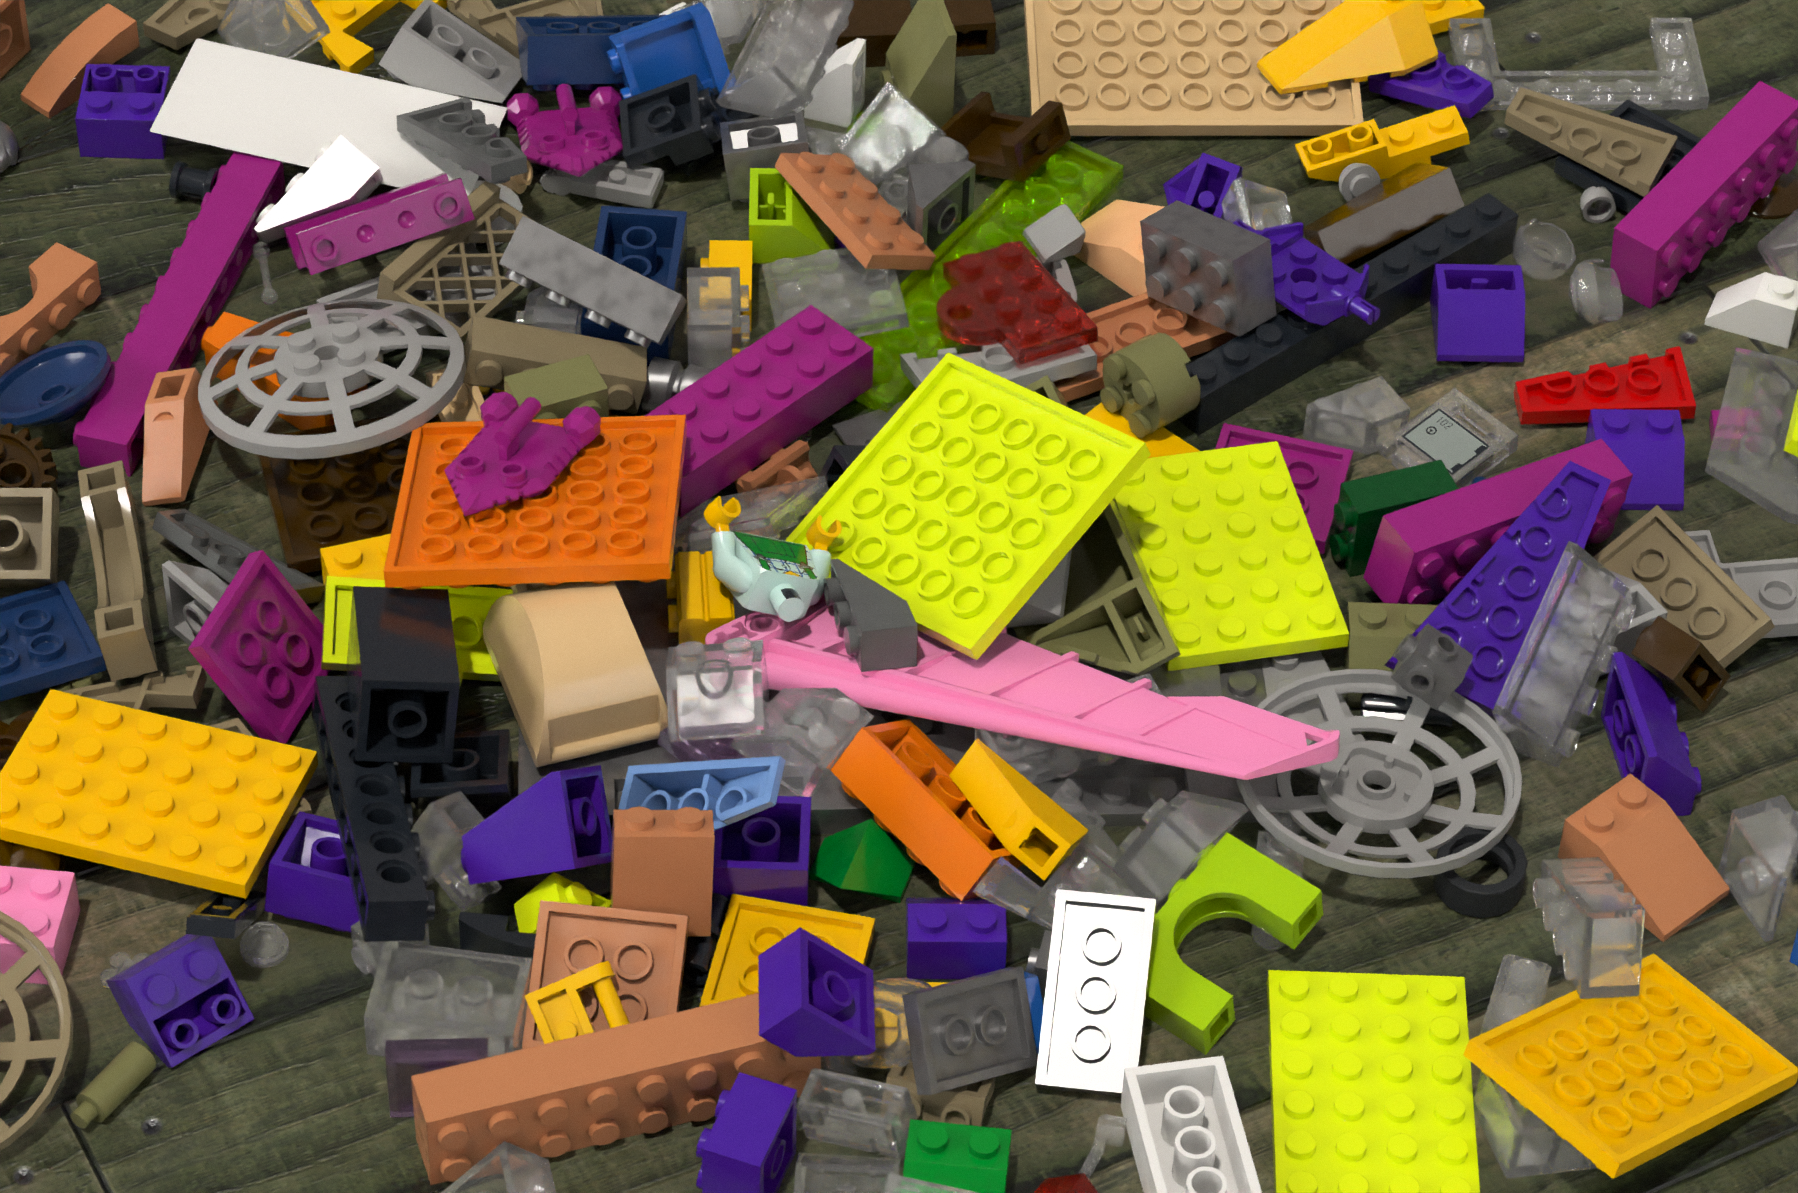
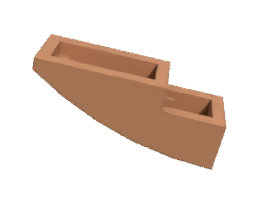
M109 3L81 23L55 48L20 94L21 101L49 119L78 101L86 64L112 65L140 46L137 21Z

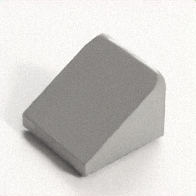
M1062 204L1025 228L1023 235L1041 261L1046 264L1080 253L1086 232L1067 204Z

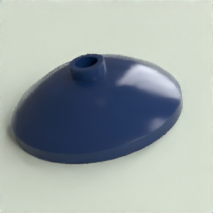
M78 340L58 344L31 355L5 372L0 377V424L6 425L11 423L16 428L39 427L63 422L74 416L77 411L91 400L107 378L111 366V358L104 345L92 340Z

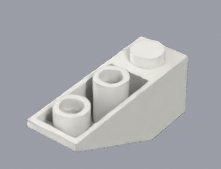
M342 135L334 143L327 142L317 152L313 166L305 174L302 172L298 173L288 183L285 189V196L276 205L273 203L268 205L259 214L256 220L257 225L254 228L259 240L263 244H267L286 237L283 227L365 200L384 180L379 167Z

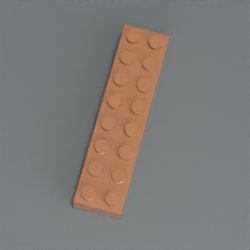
M759 993L413 1075L411 1076L416 1140L430 1184L435 1185L447 1181L456 1182L471 1175L496 1169H509L520 1163L545 1157H558L569 1151L594 1145H607L618 1139L643 1133H656L664 1128L692 1121L708 1120L715 1116L717 1102L724 1089L731 1090L739 1072L797 1089V1098L805 1096L810 1092L819 1091L821 1088V1056L795 1057L760 1037Z

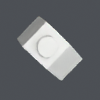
M857 38L818 60L811 75L804 76L799 92V98L804 100V118L852 128L864 105L865 39Z
M1764 272L1720 290L1713 300L1704 325L1788 349L1798 325V281Z

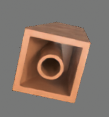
M632 807L628 810L614 809L610 867L611 908L686 915L690 918L688 936H711L715 839L713 810H699L693 807H684L678 810H650L645 807Z

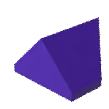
M1202 152L1201 157L1163 184L1167 204L1170 205L1178 200L1231 223L1239 210L1243 167Z

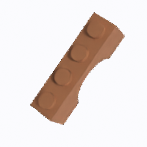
M56 242L29 265L33 294L32 300L23 308L0 316V377L19 362L37 353L43 344L59 330L64 329L75 316L88 305L93 304L98 296L101 295L96 261Z

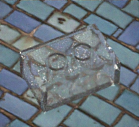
M385 941L364 1014L367 1054L455 1066L521 1050L527 1010V1001L524 995L529 994L532 959L399 941Z

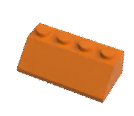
M910 719L862 727L830 771L842 782L841 786L849 796L861 801L874 814L875 822L882 829L893 833L907 847L906 851L914 861L926 866L939 879V885L947 894L960 901L984 896L1023 864L1006 850L949 777L956 764Z

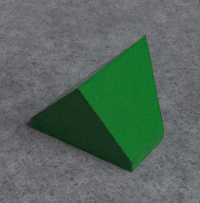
M869 819L825 837L809 871V879L831 884L841 889L853 890L901 903L914 873L916 862L872 819Z

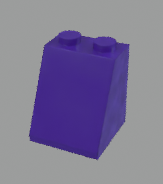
M601 765L550 772L462 836L461 864L464 871L468 874L469 885L611 862L612 833Z

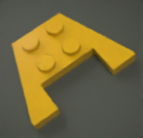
M284 0L285 11L310 39L316 38L322 45L323 53L330 61L334 59L340 65V70L358 74L375 61L374 49L352 36L397 3L402 2L416 10L423 0ZM431 0L443 9L447 8V0Z

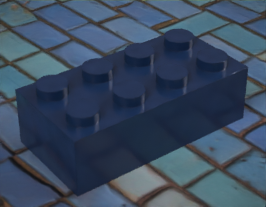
M601 206L593 251L680 294L687 255V212ZM583 307L581 335L641 346L624 337L627 331L626 328L614 322H611L609 328H605L584 317L588 309ZM676 322L662 345L651 341L647 348V366H649L654 357L670 360Z

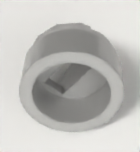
M1589 187L1580 197L1582 214L1591 223L1607 221L1615 213L1616 205L1613 196L1605 187ZM1593 202H1595V208H1591Z

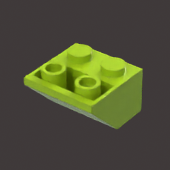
M750 168L749 241H752V263L834 264V233L776 168Z

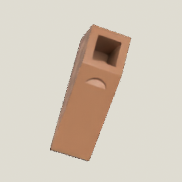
M196 367L156 373L145 403L142 480V503L144 506L185 501L210 430L200 410L198 384L201 375Z

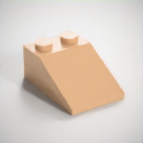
M1116 199L1080 223L1085 229L1086 236L1080 253L1074 254V256L1133 297L1147 292L1140 221L1164 207Z

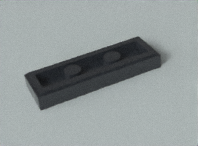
M250 891L245 899L215 892L187 916L186 934L236 939L265 912L266 894L264 892Z

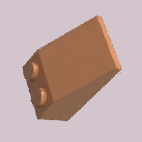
M1631 773L1564 821L1558 858L1662 942L1729 895V886L1668 803Z

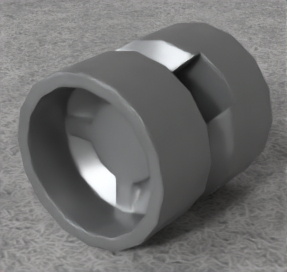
M654 357L647 369V383L641 399L643 412H651L714 369L693 364L683 369L678 361Z

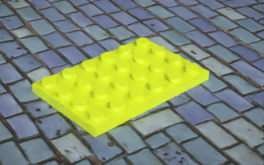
M1278 441L1147 458L1114 497V501L1157 593L1181 654L1165 663L1168 671L1348 647V628Z
M1268 970L1267 1004L1274 1193H1480L1471 1061L1463 1055L1469 1042L1465 977Z

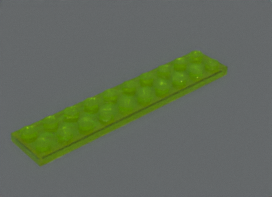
M1068 141L1024 182L1013 180L1003 182L933 251L936 258L929 270H914L851 332L874 348L873 387L854 400L874 410L880 409L886 413L898 402L903 401L915 387L901 370L900 354L916 352L917 359L937 357V350L955 348L1030 273V263L1038 255L1024 237V229L1062 204H1067L1080 222L1123 179L1124 166Z

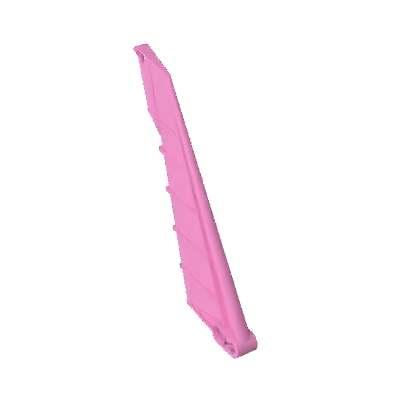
M824 592L815 605L809 606L805 616L799 620L786 622L777 615L752 611L710 631L705 638L707 680L711 686L723 690L737 689L747 684L1243 780L1330 762L1336 759L1339 754V730L1325 731L1225 696L1165 697L1149 690L1152 688V680L1143 678L1134 683L1127 682L1079 663L1078 653L1071 651L1061 656L1007 634L1006 627L978 660L917 630V666L861 672L854 654L848 655L846 652L844 630H837L834 621V607L826 605ZM1306 739L1316 741L1317 743L1307 746Z

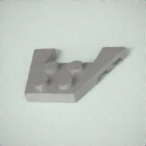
M1710 530L1685 532L1771 618L1775 628L1762 638L1798 636V557L1721 563Z

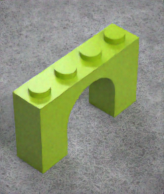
M1226 832L1216 845L1211 844L1202 852L1195 870L1187 879L1182 878L1175 883L1168 895L1167 902L1157 914L1155 913L1144 1016L1206 1055L1235 1021L1233 995L1198 974L1182 961L1178 955V949L1185 936L1196 926L1206 921L1224 917L1238 918L1254 924L1295 950L1323 916L1322 890Z

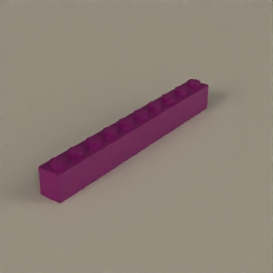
M234 151L228 163L220 167L213 190L204 195L201 211L196 220L192 219L189 222L186 238L181 247L174 249L170 267L165 276H159L149 304L145 303L142 306L137 326L133 333H127L122 353L117 361L111 362L106 381L101 390L97 391L91 398L90 410L84 421H78L75 426L73 445L78 447L80 466L91 468L122 460L127 476L131 477L143 455L145 403L156 373L191 367L201 348L204 332L209 326H213L259 241L254 230L259 214L272 203L276 205L285 193L282 161Z

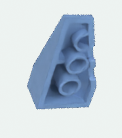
M781 756L628 766L618 809L628 810L632 807H645L650 810H678L684 807H693L699 810H713L715 831L775 806L786 760Z

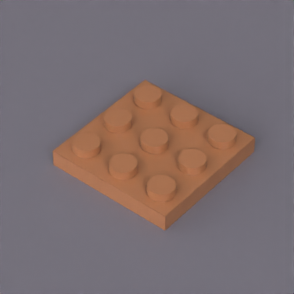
M540 900L529 993L593 965L609 961L615 974L611 980L630 1023L679 1012L690 918L686 915ZM593 986L580 990L579 993L595 1031L609 1029V1024ZM528 1003L522 1049L544 1044Z

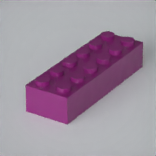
M1759 81L1614 227L1608 286L1649 309L1663 296L1669 297L1687 271L1693 272L1700 264L1703 255L1711 247L1715 248L1720 245L1727 230L1735 222H1742L1759 197L1765 198L1772 190L1775 181L1783 173L1788 174L1796 165L1798 160V151H1796L1798 139V100Z
M810 305L646 414L645 416L686 414L687 436L678 516L683 517L873 387L874 348Z
M1602 439L1383 515L1363 578L1383 603L1427 605L1429 602L1447 596L1569 461L1611 480L1586 545L1601 543L1610 537L1614 531V525L1621 506L1626 499V493L1633 474Z

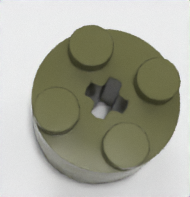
M1158 332L1154 335L1150 334L1142 337L1103 360V382L1105 388L1101 389L1100 397L1108 411L1120 413L1128 420L1132 432L1137 437L1143 438L1197 408L1200 401V384L1197 374L1191 378L1185 364L1190 362V359L1184 349L1169 335Z

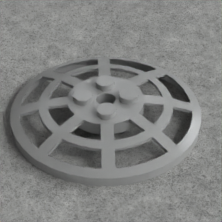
M366 298L317 303L289 310L268 318L243 331L226 343L211 358L202 372L198 384V401L205 423L213 433L231 446L249 453L286 459H314L352 454L398 439L412 430L421 427L439 414L453 400L463 384L467 369L465 351L457 330L450 323L432 311L413 304ZM331 317H363L355 323L342 322L329 324L328 318ZM400 317L410 318L427 324L441 332L445 337L419 335L410 323ZM310 322L311 328L296 332L289 337L277 336L303 323ZM382 322H386L397 328L403 335L378 337L371 329ZM260 348L277 350L274 360L249 368L251 360ZM408 348L405 359L397 369L383 363L382 350ZM422 348L450 350L447 368L432 388L411 377L420 364L423 354ZM245 349L238 359L235 375L210 388L220 369L234 355ZM276 373L280 387L271 396L258 389L252 381ZM375 377L383 380L369 389L347 396V393L359 389ZM239 388L240 393L249 402L262 409L250 427H247L226 416L216 406L214 400ZM397 388L418 399L410 406L391 416L371 424L354 427L351 414L352 409L375 402L392 393ZM294 395L308 398L329 397V400L326 401H290ZM278 414L294 416L333 414L337 432L317 435H284L268 433L267 430Z
M1345 669L1322 672L1298 679L1283 686L1259 703L1257 708L1281 715L1285 711L1304 702L1318 699L1327 721L1313 727L1325 731L1339 730L1340 732L1339 754L1336 759L1297 769L1319 780L1318 795L1294 797L1290 782L1292 770L1277 773L1276 775L1279 797L1256 796L1250 785V780L1237 779V785L1245 804L1257 821L1278 841L1306 858L1347 873L1376 878H1416L1437 875L1460 868L1480 858L1498 844L1512 826L1519 808L1522 788V774L1518 756L1509 738L1498 724L1476 704L1455 691L1437 710L1464 725L1486 746V749L1464 759L1445 741L1421 728L1432 707L1416 695L1408 693L1399 683L1390 678L1393 673L1391 671ZM1346 693H1375L1407 699V696H1412V703L1403 721L1378 716L1345 717L1337 695ZM1373 731L1395 735L1392 744L1382 741H1356L1353 732ZM1306 739L1307 746L1317 743L1316 741ZM1414 742L1434 753L1446 765L1429 770L1418 756L1410 752ZM1497 763L1502 773L1505 788L1502 814L1474 813L1476 790L1471 774ZM1453 781L1457 782L1460 792V807L1458 810L1431 804L1435 787ZM1378 784L1386 789L1374 790L1369 788V786ZM1327 811L1333 818L1344 825L1337 835L1334 836L1317 826L1304 813ZM1269 812L1288 813L1305 832L1328 846L1324 849L1304 840L1284 827ZM1423 819L1449 825L1438 835L1420 843L1409 830ZM1464 827L1493 830L1478 843L1458 853L1434 859L1428 853L1451 841ZM1362 832L1389 834L1398 847H1372L1356 844L1355 842ZM1351 853L1372 858L1398 859L1407 857L1412 863H1381L1346 856V854Z

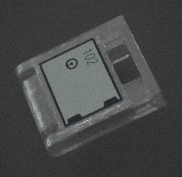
M1453 388L1386 438L1380 445L1379 453L1387 460L1392 458V465L1397 469L1442 460L1460 489L1471 485L1475 477L1483 476L1518 449V434L1459 390ZM1463 419L1467 420L1469 423H1471L1473 426H1475L1477 429L1483 432L1486 436L1483 437L1482 435H1480L1478 432H1476L1474 429H1472L1470 426L1464 423Z

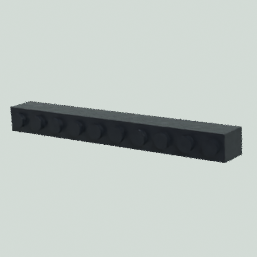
M1487 193L1354 269L1359 274H1362L1363 266L1366 264L1370 266L1369 283L1364 300L1380 309L1378 320L1375 323L1372 322L1371 325L1352 313L1348 317L1343 315L1323 326L1307 322L1286 308L1244 335L1235 337L1186 365L1185 367L1190 378L1197 374L1200 384V401L1197 408L1178 420L1199 436L1430 301L1435 264L1493 265L1512 254L1518 214L1490 193Z

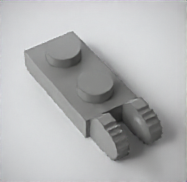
M609 159L580 177L554 168H548L549 170H545L540 178L543 190L551 192V194L556 193V195L565 196L571 192V194L652 209L664 183V171L660 168L645 165L630 168L627 162Z

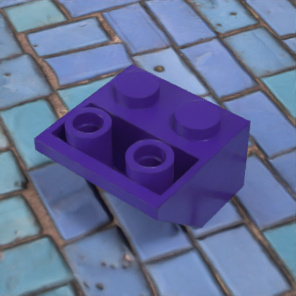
M86 64L75 117L80 157L164 159L168 136L150 132V129L170 91V66Z
M1435 264L1430 309L1436 360L1455 362H1523L1525 289L1521 265Z
M186 934L106 981L130 1027L168 1068L176 1066L255 1019L213 937Z

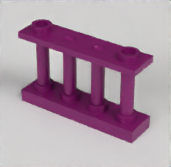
M442 173L283 227L296 268L302 269L307 267L309 274L314 275L474 220L475 218L462 179L457 178L449 181L447 174Z

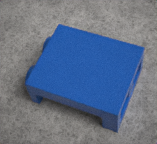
M702 2L608 36L612 46L611 50L606 51L610 66L615 75L621 73L625 88L619 89L622 100L693 74H697L704 88H715L719 94L735 88L710 11Z

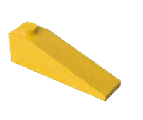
M1346 0L1260 59L1257 67L1279 94L1325 88L1328 87L1331 81L1353 78L1354 83L1364 82L1368 80V76L1389 73L1390 77L1403 76L1437 60L1438 51L1421 0Z

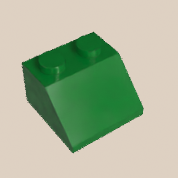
M910 1119L901 1193H1006L1012 1130Z

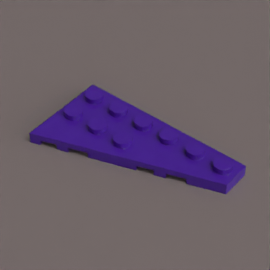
M1569 461L1412 634L1416 637L1428 623L1441 633L1449 635L1459 646L1474 655L1462 683L1454 691L1476 704L1486 714L1509 725L1516 720L1611 482L1610 479L1572 461ZM1392 656L1384 666L1394 670L1398 660Z

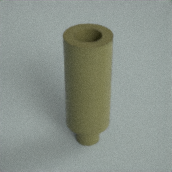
M130 1042L76 1096L78 1107L70 1114L74 1124L84 1129L93 1120L103 1122L156 1068V1060L151 1052L137 1042Z

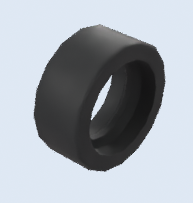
M1464 827L1451 841L1438 848L1436 859L1458 853L1478 843L1493 830ZM1505 834L1498 844L1478 858L1500 866L1508 875L1507 879L1496 884L1482 885L1471 883L1461 878L1454 870L1433 875V885L1437 896L1449 908L1462 915L1486 918L1499 916L1511 910L1520 900L1528 861L1521 845L1508 834Z

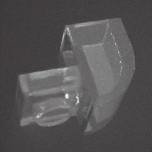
M458 791L430 803L413 825L411 832H418L419 861H425L427 865V886L438 882L445 890L447 896L464 912L493 899L502 886L498 881L469 885L468 874L464 871L461 864L462 836L485 819L465 795Z

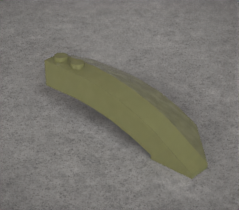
M1048 375L1025 387L1068 407L1063 395ZM1114 499L1072 547L1064 617L1053 623L1013 627L1017 638L1061 656L1072 651L1079 654V661L1138 677L1181 655L1157 593Z

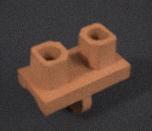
M796 441L788 448L781 449L764 461L765 464L756 470L749 471L734 481L739 498L748 501L753 518L763 520L788 501L801 503L809 497L811 493L810 486L816 483L818 476L809 461L808 454L810 448L808 442Z

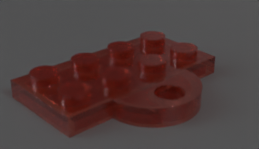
M1021 241L1003 243L999 247L976 254H966L959 259L943 263V278L952 288L945 292L937 302V325L941 333L947 338L961 344L974 346L1000 343L1018 365L1098 341V326Z

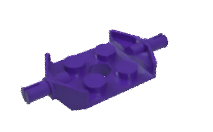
M1241 219L1233 222L1237 226L1270 239L1275 301L1307 322L1323 326L1343 315L1348 317L1352 313L1369 325L1378 320L1380 309L1364 300L1369 283V265H1364L1363 273L1359 274L1303 238L1304 224L1301 222L1268 227L1263 230H1255Z

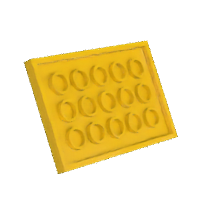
M50 689L0 772V840L246 899L318 766V754L314 750Z
M1654 953L1470 1039L1463 1054L1480 1068L1483 1074L1503 1087L1523 1107L1538 1116L1559 1137L1568 1141L1591 1160L1599 1170L1605 1172L1612 1179L1795 1086L1798 1080L1797 1066Z

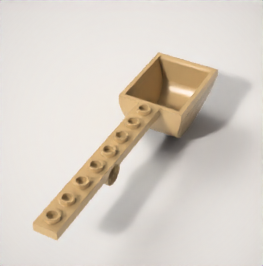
M446 368L425 372L426 386L432 388L439 381ZM463 383L453 400L438 414L441 422L482 421L480 406L484 403V398L479 387ZM614 581L605 584H595L592 582H564L559 585H546L544 583L516 584L510 586L513 589V594L502 596L493 603L483 625V640L536 768L675 734V725Z

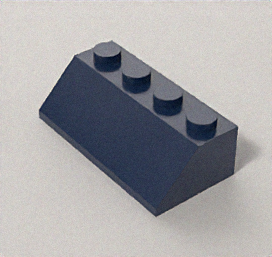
M665 15L516 17L521 75L527 85H532L533 89L540 91L556 90L557 85L573 84V87L579 90H594L598 88V84H614L616 88H625L621 73L616 75L613 73L606 51L612 49L608 36Z

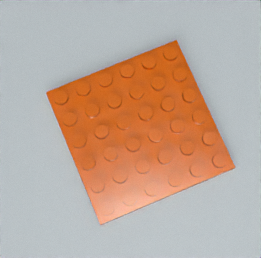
M686 414L600 417L601 432L570 460L569 464L555 477V480L542 494L526 499L519 497L517 501L511 503L506 501V504L499 506L493 504V508L467 516L463 515L444 470L473 437L480 432L484 426L483 422L425 423L421 427L412 430L383 571L385 588L401 587L407 590H414L425 586L464 588L469 585L491 584L510 587L524 583L559 585L564 582L605 584L611 581L638 580L649 583L659 579H671L687 436ZM564 418L532 419V422L563 427L562 421Z

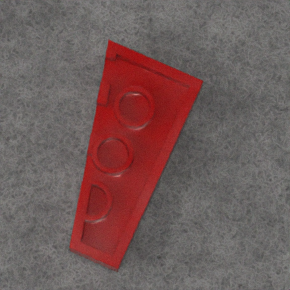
M1680 346L1668 348L1664 356L1649 359L1646 353L1631 356L1627 364L1608 367L1606 362L1590 365L1586 373L1573 375L1569 371H1562L1516 381L1513 394L1521 425L1589 422L1591 409L1679 410L1681 419H1694L1696 402Z

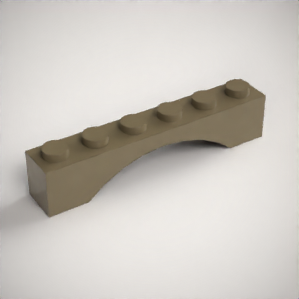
M123 461L78 470L80 496L97 582L98 606L94 610L97 639L111 682L125 678H135L145 673L158 671L136 504Z

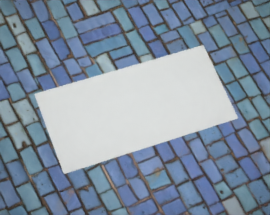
M198 38L195 40L150 129V132L309 168L315 163L314 158L321 147L327 142L334 143L342 135L379 167L384 179L380 184L398 188L446 173L449 181L457 178L462 179L468 196L472 193L479 175L472 171L461 168V165L448 158L440 157L435 151L416 144L414 140L397 131V115L461 99L462 97ZM471 100L472 110L480 109L485 114L486 124L494 123L498 128L500 127L507 111L506 107Z

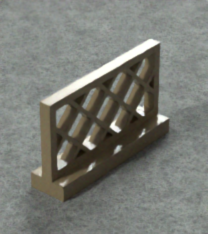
M484 181L467 196L475 219L419 238L380 272L377 299L409 303L432 311L450 323L457 330L464 343L467 339L473 315L492 318L525 288L507 279L505 276L499 275L498 265H500L499 262L504 253H496L494 242H510L522 216L529 217L499 198L501 190L499 186ZM498 216H501L514 225V230H492L491 223ZM468 243H487L488 253L465 254L464 246ZM442 266H460L462 277H439L438 269ZM468 266H491L492 276L469 277ZM494 288L496 296L492 300H473L471 289ZM441 289H464L466 300L443 301ZM414 290H434L435 301H419L410 294ZM468 312L469 320L463 326L458 327L445 318V313Z

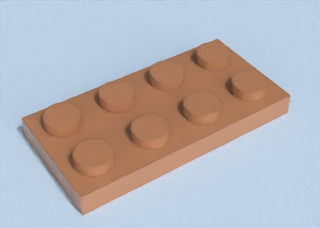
M806 151L800 154H780L774 167L865 269H930L936 255L924 243V238L906 224L901 218V213L895 207L889 205L877 192L878 188L876 185L865 179L855 168V163L851 158L841 153L823 155Z

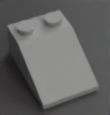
M423 0L400 28L379 62V65L385 68L392 78L399 82L407 83L410 86L498 103L504 102L522 78L520 60L431 0Z

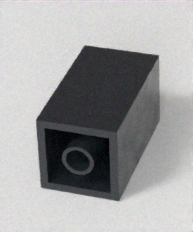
M353 586L346 666L355 761L452 763L460 679L448 589L418 588L407 590L403 588Z

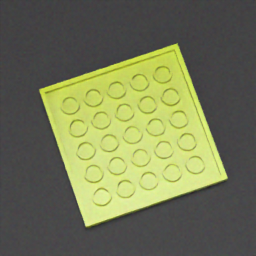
M948 352L785 541L807 545L809 550H812L814 547L809 544L806 533L817 517L822 515L821 527L826 532H828L835 520H839L842 527L841 533L827 549L832 555L831 559L841 560L906 600L919 631L978 660L1151 453L1146 444L1136 438ZM831 563L828 578H831Z

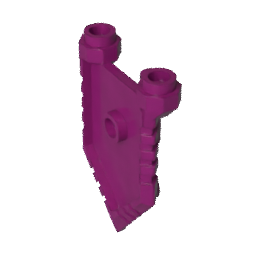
M561 84L556 88L560 110L539 111L538 101L529 93L514 94L506 103L508 120L516 126L521 151L527 156L529 162L580 177L599 164L618 155L623 150L621 132L617 117L620 114L619 101L622 99L621 95L611 86L598 87L589 96L590 107L587 108L576 107L572 88L568 84Z
M507 392L493 393L480 406L483 428L444 471L464 516L493 508V504L499 506L506 504V501L509 503L517 501L519 497L526 499L540 495L569 464L570 460L601 432V418L593 408L583 406L576 407L562 421L563 427L532 422V419L541 410V403L536 398L528 397L518 406L517 400Z

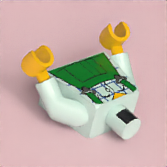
M718 496L704 511L705 520L716 530L715 533L711 534L712 570L716 578L748 610L777 615L786 622L803 618L808 607L815 605L824 592V579L829 577L832 556L827 549L841 533L842 527L839 520H835L828 532H826L821 527L822 515H819L806 533L809 544L814 547V549L809 550L807 545L729 530V523L740 515L741 505L736 498L732 497L722 506L721 496Z

